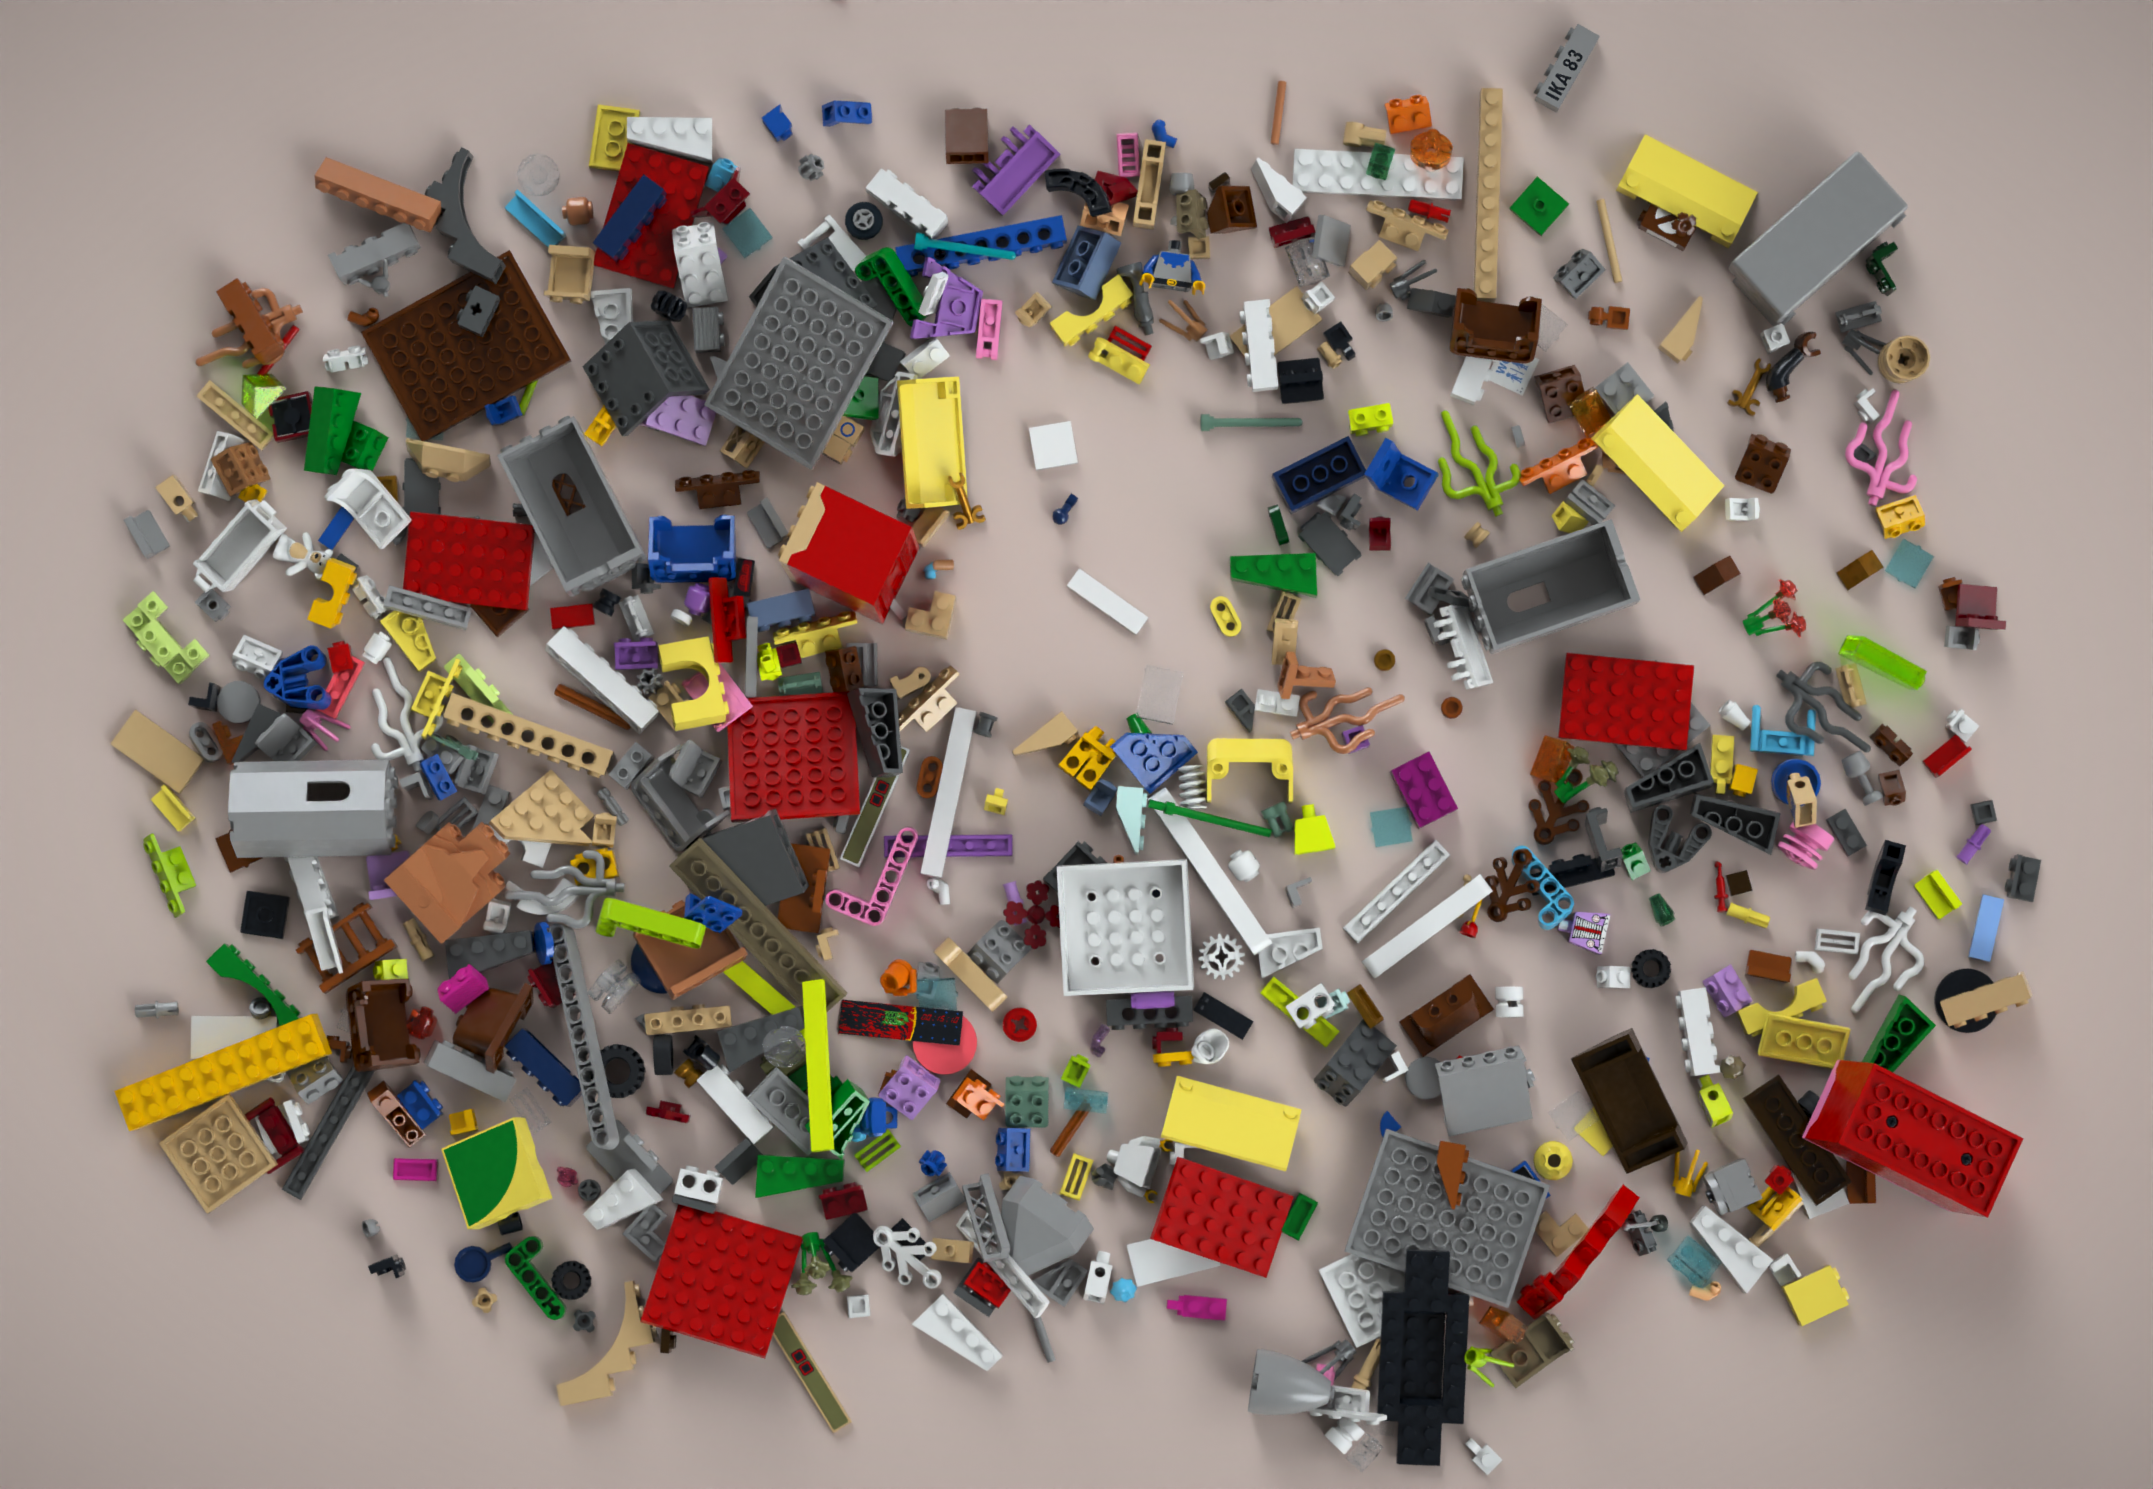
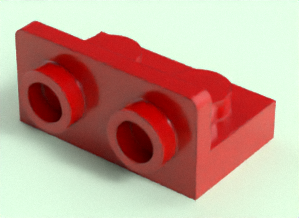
M978 1262L963 1284L999 1309L1011 1290L993 1272L994 1270L989 1264Z
M1551 1272L1544 1276L1540 1274L1533 1281L1532 1285L1526 1284L1519 1292L1521 1296L1517 1303L1534 1320L1557 1305L1564 1298L1549 1282L1553 1276Z

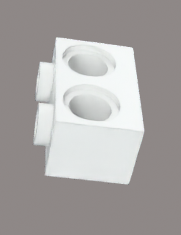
M1320 983L1287 1005L1286 1009L1300 1029L1305 1027L1307 1030L1317 1023L1315 1019L1321 1015L1325 1018L1335 1011L1333 1007L1336 1004L1324 985ZM1318 996L1326 997L1327 1004L1325 1007L1318 1008L1316 1006L1315 1000ZM1300 1008L1308 1009L1309 1016L1307 1019L1301 1020L1298 1018L1297 1012Z
M686 1165V1169L680 1168L674 1194L718 1203L724 1179L719 1177L720 1173L707 1170V1173L704 1174L698 1172L699 1168ZM687 1175H691L695 1179V1184L691 1188L686 1187L683 1182ZM708 1180H712L716 1184L715 1190L711 1193L707 1192L704 1188L705 1182Z

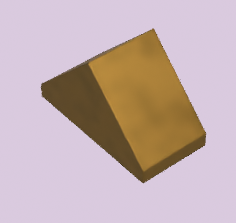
M1871 550L1838 571L1837 575L1846 589L1850 590L1884 567L1874 551Z

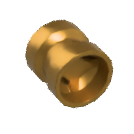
M690 1058L674 1072L677 1077L685 1079L684 1084L687 1088L695 1084L696 1080L704 1074L700 1069L695 1070L694 1063Z

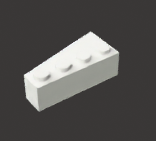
M318 856L284 857L285 861L289 862L291 868L289 873L292 881L296 883L298 889L296 890L300 902H302L305 918L306 911L327 907L330 920L339 917Z
M1706 987L1678 991V996H1675L1677 1009L1681 1010V1017H1678L1680 1030L1684 1031V1038L1681 1039L1683 1051L1687 1052L1688 1060H1684L1686 1073L1689 1072L1690 1077L1720 1073V1066L1715 1065L1714 1062L1717 1059V1049L1715 1044L1711 1042L1714 1032L1712 1023L1708 1021L1710 1009Z
M944 1293L912 1323L918 1329L986 1371L1003 1357V1354Z

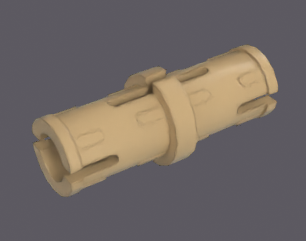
M412 918L406 921L403 926L412 940L410 941L411 945L415 946L422 962L434 957L435 955L426 941L427 936L420 930L416 919Z

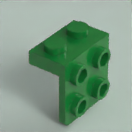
M353 420L341 462L351 465L356 469L373 471L389 437Z

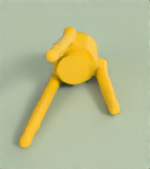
M1697 1149L1695 1151L1687 1178L1681 1176L1680 1180V1152L1675 1153L1674 1180L1672 1186L1676 1187L1675 1193L1691 1197L1692 1192L1696 1191V1187L1708 1165V1162H1704L1693 1182L1691 1178L1700 1150Z

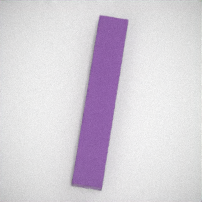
M1012 834L951 835L946 857L1013 856ZM918 835V840L911 857H924L928 835ZM884 836V858L889 857L897 836ZM902 836L903 840L907 843L912 842L914 838L913 836ZM896 851L894 858L905 857V854L902 851Z

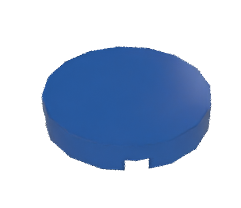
M546 922L536 923L534 927L535 950L541 965L551 964L552 959L550 958L554 955L553 936L551 932H547L546 928H549V925Z

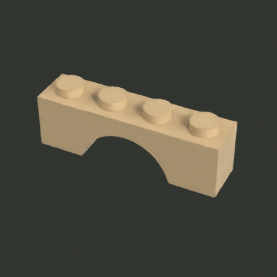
M1145 139L1133 227L1154 230L1166 142Z

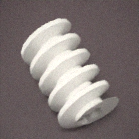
M1190 765L1178 768V772L1184 773V775L1179 777V780L1185 782L1179 785V789L1185 790V792L1179 794V797L1186 799L1180 802V806L1191 810L1207 808V806L1201 804L1202 801L1206 800V797L1200 796L1201 793L1206 791V789L1200 787L1206 781L1199 779L1200 776L1205 774L1204 771L1199 770L1204 765Z

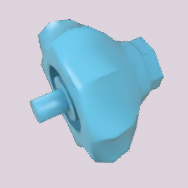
M1121 1278L1119 1281L1113 1282V1288L1110 1293L1116 1301L1127 1302L1129 1299L1134 1298L1137 1287L1133 1284L1132 1279Z

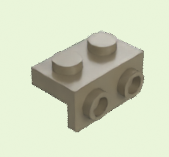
M1196 189L1176 194L1177 232H1191L1200 239L1206 237V230L1208 229V221L1205 217L1207 200Z

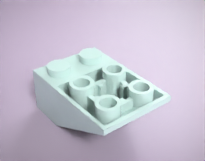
M1118 786L1116 812L1135 855H1138L1139 850H1143L1144 836H1140V829H1145L1146 815L1142 814V807L1146 808L1147 793H1143V788Z

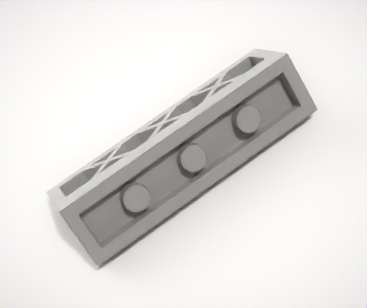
M989 1173L982 1174L978 1183L962 1185V1191L984 1263L1008 1258L1010 1245ZM980 1189L981 1197L978 1200L969 1195V1191ZM977 1207L986 1211L987 1214L983 1219L975 1215ZM983 1225L992 1230L989 1237L980 1233ZM988 1244H991L997 1248L998 1253L987 1255L985 1248Z

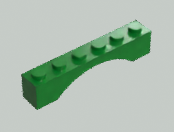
M224 943L206 961L221 977L243 981L262 993L272 1005L280 1026L301 1018L299 1016L301 1012L293 1004L289 1006L284 1001L286 997L278 989L274 991L269 986L271 982L263 974L259 976L254 971L256 967L248 959L244 961L239 956L241 952L233 944L229 946Z

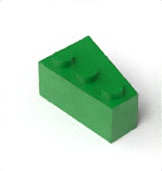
M849 1079L831 1096L834 1150L829 1151L840 1159L843 1158L844 1150L848 1142H851L853 1138L852 1133L856 1125H859L870 1103L864 1091ZM809 1121V1122L805 1125V1127H806V1129L808 1130V1132H809V1134H810V1121Z

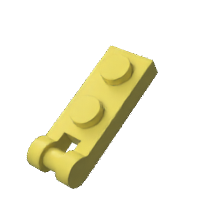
M1101 337L1096 339L1094 349L1090 350L1088 354L1091 360L1107 366L1137 384L1142 382L1150 364ZM1102 350L1108 351L1107 356L1101 353Z

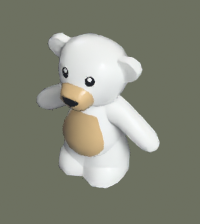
M307 532L303 533L302 536L304 546L301 543H296L283 533L275 547L273 558L296 563L287 568L285 571L286 575L292 576L308 567L315 574L316 579H321L327 560L331 559L333 551L331 549L325 552L313 551L312 540Z

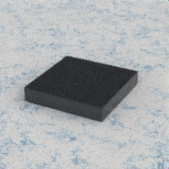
M247 891L240 933L284 939L290 897Z

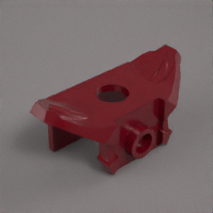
M739 167L735 168L732 179L704 207L691 211L692 218L713 216L720 224L728 225L746 207L744 200L750 193L739 183L741 172Z

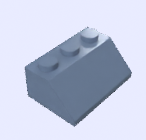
M1077 226L1052 283L1079 296L1096 300L1114 258L1118 253L1121 242L1106 232Z

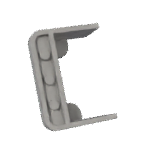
M681 745L656 758L631 783L633 794L670 845L677 851H682L715 828L730 814L729 810L719 816H716L710 809H703L699 812L686 792L669 777L670 766L676 762L673 756L680 751Z

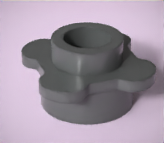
M577 1310L574 1313L576 1317L575 1324L573 1325L574 1330L592 1332L595 1328L593 1325V1319L596 1317L593 1311L582 1312Z

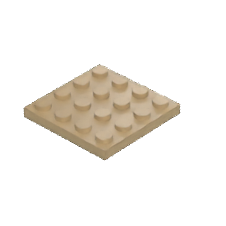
M231 1094L224 1096L159 1143L207 1214L278 1165Z

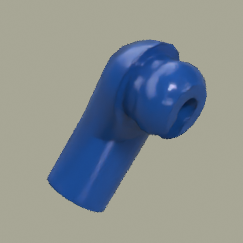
M1156 120L1152 125L1155 140L1166 142V146L1174 148L1177 138L1167 135L1166 124L1163 120Z

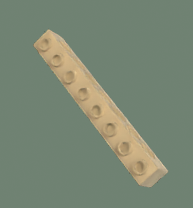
M454 693L451 694L443 715L444 718L448 719L446 723L456 727H459V724L468 726L467 731L478 735L480 731L487 733V738L497 742L501 738L508 741V746L516 749L523 746L528 748L527 753L538 757L540 753L548 756L547 760L557 764H559L560 760L567 762V767L577 771L580 768L588 770V775L600 778V775L606 776L614 754L613 751ZM471 709L473 711V718L468 721L463 720V711ZM487 716L492 717L494 720L493 725L489 728H485L482 725V720ZM505 724L513 725L514 731L512 734H503L502 728ZM531 731L534 734L533 740L528 743L524 742L522 739L523 733ZM547 738H551L554 741V746L550 750H545L542 747L543 741ZM569 745L574 748V754L571 757L563 756L562 750L565 746ZM592 753L594 755L593 763L584 764L582 761L583 755Z

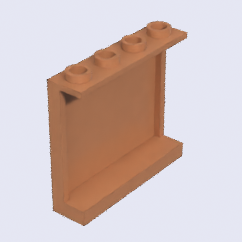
M681 900L672 906L673 909L665 912V910L661 911L684 918L685 902ZM706 927L701 948L698 949L637 932L633 933L634 939L672 1000L740 963L748 955L744 947L740 948L728 928L719 933Z

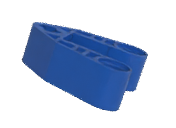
M310 645L281 660L264 680V688L273 697L291 707L318 710L328 708L331 704V696L323 687L319 685L305 687L309 683L306 673L322 669L327 663L326 655L314 645ZM318 654V657L314 661H311L312 657ZM322 694V698L316 701V697Z

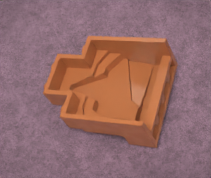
M448 822L395 868L384 881L442 944L507 886L504 883V878L499 873H495L493 869L511 853L508 851V846L495 837L492 828L483 822L477 825L465 837L461 835V831L456 825Z

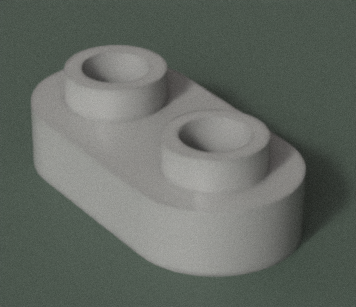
M203 722L193 724L189 731V738L201 757L210 763L218 761L222 756L223 748L210 727ZM196 732H202L204 736L199 738L196 736ZM212 749L215 751V754L209 755L207 751Z

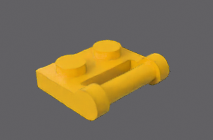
M1768 1187L1761 1194L1763 1199L1749 1204L1747 1209L1774 1231L1802 1200L1800 1195L1790 1187H1787L1781 1195L1776 1193L1760 1211L1759 1209L1775 1193L1771 1187Z

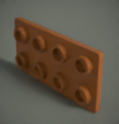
M791 843L809 887L804 893L780 901L778 920L790 930L819 933L831 850L829 848Z

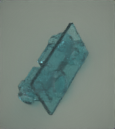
M1066 1087L1063 1109L1106 1113L1108 1092Z

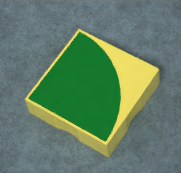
M513 1117L441 1148L468 1229H482L505 1219L516 1211L529 1209L552 1199L543 1169L536 1157L535 1145L526 1118Z

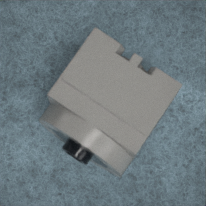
M1738 1159L1703 1176L1707 1189L1705 1194L1708 1201L1713 1203L1720 1216L1763 1199L1757 1185H1754L1755 1180L1750 1175L1751 1171L1745 1159Z

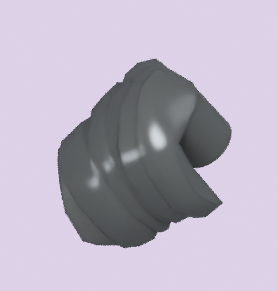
M1105 1163L1093 1170L1091 1174L1095 1185L1113 1190L1114 1182L1118 1175L1114 1173L1111 1166Z

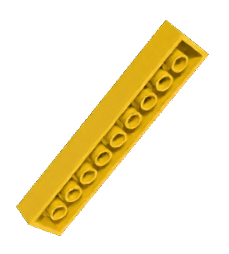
M310 1014L114 1092L128 1130L134 1131L332 1054L318 1014Z

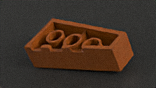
M236 278L216 291L228 313L234 317L235 325L241 333H244L243 338L252 349L251 352L263 365L285 353L282 347L285 344L278 333L275 335L271 330L274 325L268 316L263 317L260 311L263 308L257 299L253 300L250 293H252V290L246 281L242 283Z

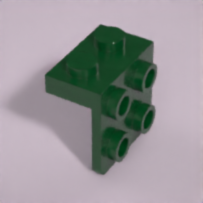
M1887 241L1872 251L1873 254L1865 260L1867 263L1865 266L1871 276L1874 275L1878 281L1876 283L1878 290L1882 294L1885 293L1886 296H1889L1897 288L1881 261L1895 253L1898 247L1895 242L1888 245Z

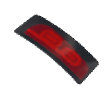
M738 558L734 595L748 597L751 595L754 560Z

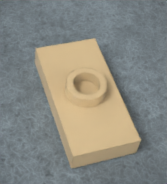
M941 1238L932 1239V1242L937 1247L936 1252L931 1256L932 1260L972 1263L974 1242Z

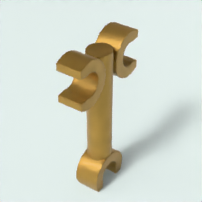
M1760 358L1754 363L1755 372L1743 396L1740 391L1733 390L1732 394L1738 397V401L1728 400L1727 402L1732 407L1738 406L1744 409L1750 416L1755 415V412L1750 409V405H1760L1758 400L1750 399L1762 375L1771 368V364L1768 363L1765 369H1761L1759 367Z
M962 472L959 473L960 480L958 482H954L951 476L948 477L950 485L956 489L963 513L956 512L953 514L954 520L958 518L963 519L961 523L956 524L959 530L964 529L967 524L973 522L982 523L986 520L984 515L976 516L977 512L983 510L981 505H976L971 510L963 486L965 484V477Z

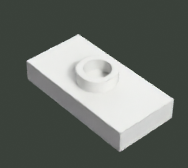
M940 272L932 275L929 285L924 290V298L918 313L926 316L936 312L948 280V274Z

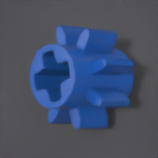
M927 1150L919 1160V1163L922 1164L921 1170L927 1176H934L936 1174L939 1177L947 1166L944 1163V1155L936 1150L931 1153Z

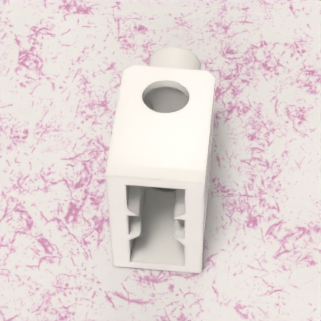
M1098 1251L1096 1262L1091 1261L1083 1297L1084 1300L1104 1304L1112 1271V1265L1108 1264L1110 1253ZM1096 1272H1102L1103 1277H1097Z

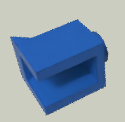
M781 104L762 117L763 123L777 142L781 139L785 141L793 135L791 130L792 123L783 112L781 113Z

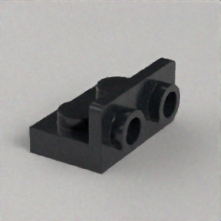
M397 1254L368 1266L370 1273H377L378 1276L393 1270L395 1278L403 1276L404 1270H406L403 1258H399Z

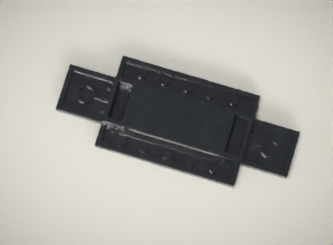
M1406 1249L1403 1292H1382L1377 1413L1387 1415V1420L1383 1421L1398 1422L1397 1464L1440 1466L1442 1423H1464L1466 1362L1464 1357L1467 1352L1470 1296L1469 1294H1448L1450 1251ZM1444 1333H1445V1351H1444ZM1443 1354H1444V1372H1443ZM1442 1375H1443V1393H1442Z

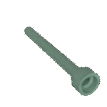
M1201 414L1200 417L1201 431H1210L1214 427L1301 426L1303 423L1300 418H1214L1210 414Z

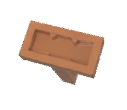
M1286 652L1277 687L1281 699H1290L1293 685L1334 688L1336 680L1332 668L1299 666L1295 652Z

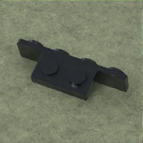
M1585 854L1575 855L1572 857V860L1564 861V859L1555 860L1548 867L1549 872L1564 888L1615 875L1614 869L1600 872L1596 858L1591 859V855L1585 856ZM1541 872L1531 874V876L1539 877ZM1550 884L1544 887V890L1547 893L1556 890L1555 887ZM1538 892L1532 893L1533 896L1540 895Z

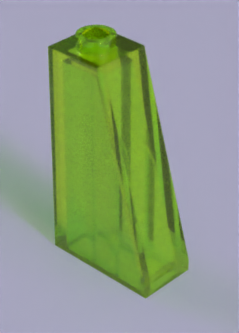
M1847 635L1838 652L1840 656L1907 689L1918 690L1925 682L1926 670L1864 636Z

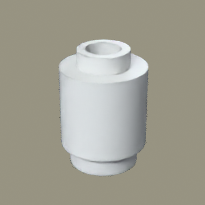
M381 631L379 634L374 632L364 647L362 655L375 664L379 660L382 661L392 645L389 641L391 637Z

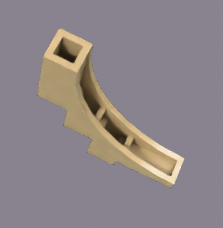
M635 1280L624 1283L626 1296L625 1313L620 1332L614 1344L603 1359L588 1372L573 1380L556 1385L560 1406L612 1396V1391H615L616 1387L614 1378H610L609 1374L634 1369V1364H637L635 1351L631 1352L630 1348L655 1343V1338H658L656 1326L641 1322L644 1307L639 1305L638 1297H641V1290L639 1284L635 1285Z

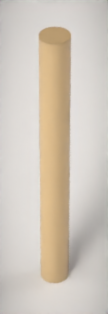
M1600 199L1596 203L1614 283L1622 282L1605 199Z

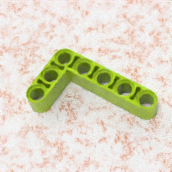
M605 898L595 932L602 936L613 937L616 927L698 949L701 948L706 926L699 922L621 900Z

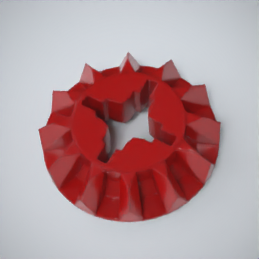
M1014 1008L1003 1019L1004 1033L1013 1041H1027L1036 1032V1018L1028 1009ZM1025 1017L1024 1025L1028 1030L1019 1029V1031L1014 1033L1016 1025L1011 1020L1020 1021Z

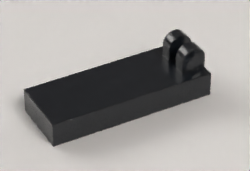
M1205 992L1193 1009L1196 1013L1241 1040L1244 1039L1254 1022Z

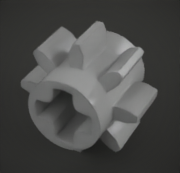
M810 154L809 156L805 155L799 160L801 165L798 167V170L804 179L813 181L824 175L821 171L824 169V162L819 156Z
M644 668V672L641 675H637V678L640 680L637 687L643 689L645 695H648L649 692H653L656 695L657 690L663 688L660 682L663 676L657 674L655 668H652L651 671Z

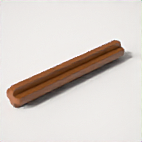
M562 684L556 687L554 692L556 696L623 729L629 730L631 728L623 718L609 707Z

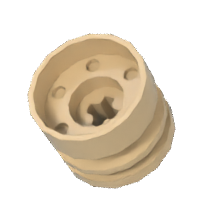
M1906 335L1884 345L1878 355L1877 363L1879 371L1884 378L1890 382L1901 384L1912 381L1925 373L1929 366L1930 354L1929 349L1922 340L1915 336ZM1904 358L1905 362L1899 364L1898 360Z

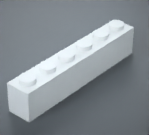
M563 626L546 644L545 651L640 735L657 717L659 711L656 704L649 699L646 700L636 686H630L620 672L612 670L609 667L608 661L603 657L599 658L589 644H583L572 629L568 630Z

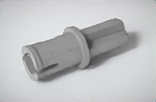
M156 1001L155 1004L136 1005L135 1015L136 1017L156 1016V1018H159V1016L178 1015V1002L158 1003Z

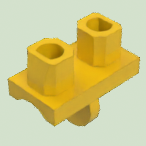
M603 405L584 433L586 437L601 447L616 427L605 405Z

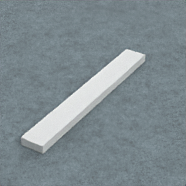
M955 707L921 868V874L942 878L977 713L973 710Z

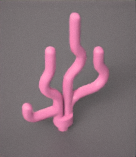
M1896 389L1891 392L1883 419L1876 424L1873 431V439L1879 451L1875 468L1854 457V450L1862 443L1865 437L1866 423H1860L1855 438L1848 444L1845 451L1847 462L1854 468L1865 471L1870 477V484L1866 495L1870 497L1868 504L1872 506L1877 505L1878 499H1883L1886 489L1906 494L1914 489L1917 482L1915 475L1909 477L1906 485L1889 481L1891 472L1902 467L1908 459L1907 440L1912 427L1910 420L1904 422L1898 442L1899 458L1884 468L1887 448L1881 434L1892 420L1899 398V391Z

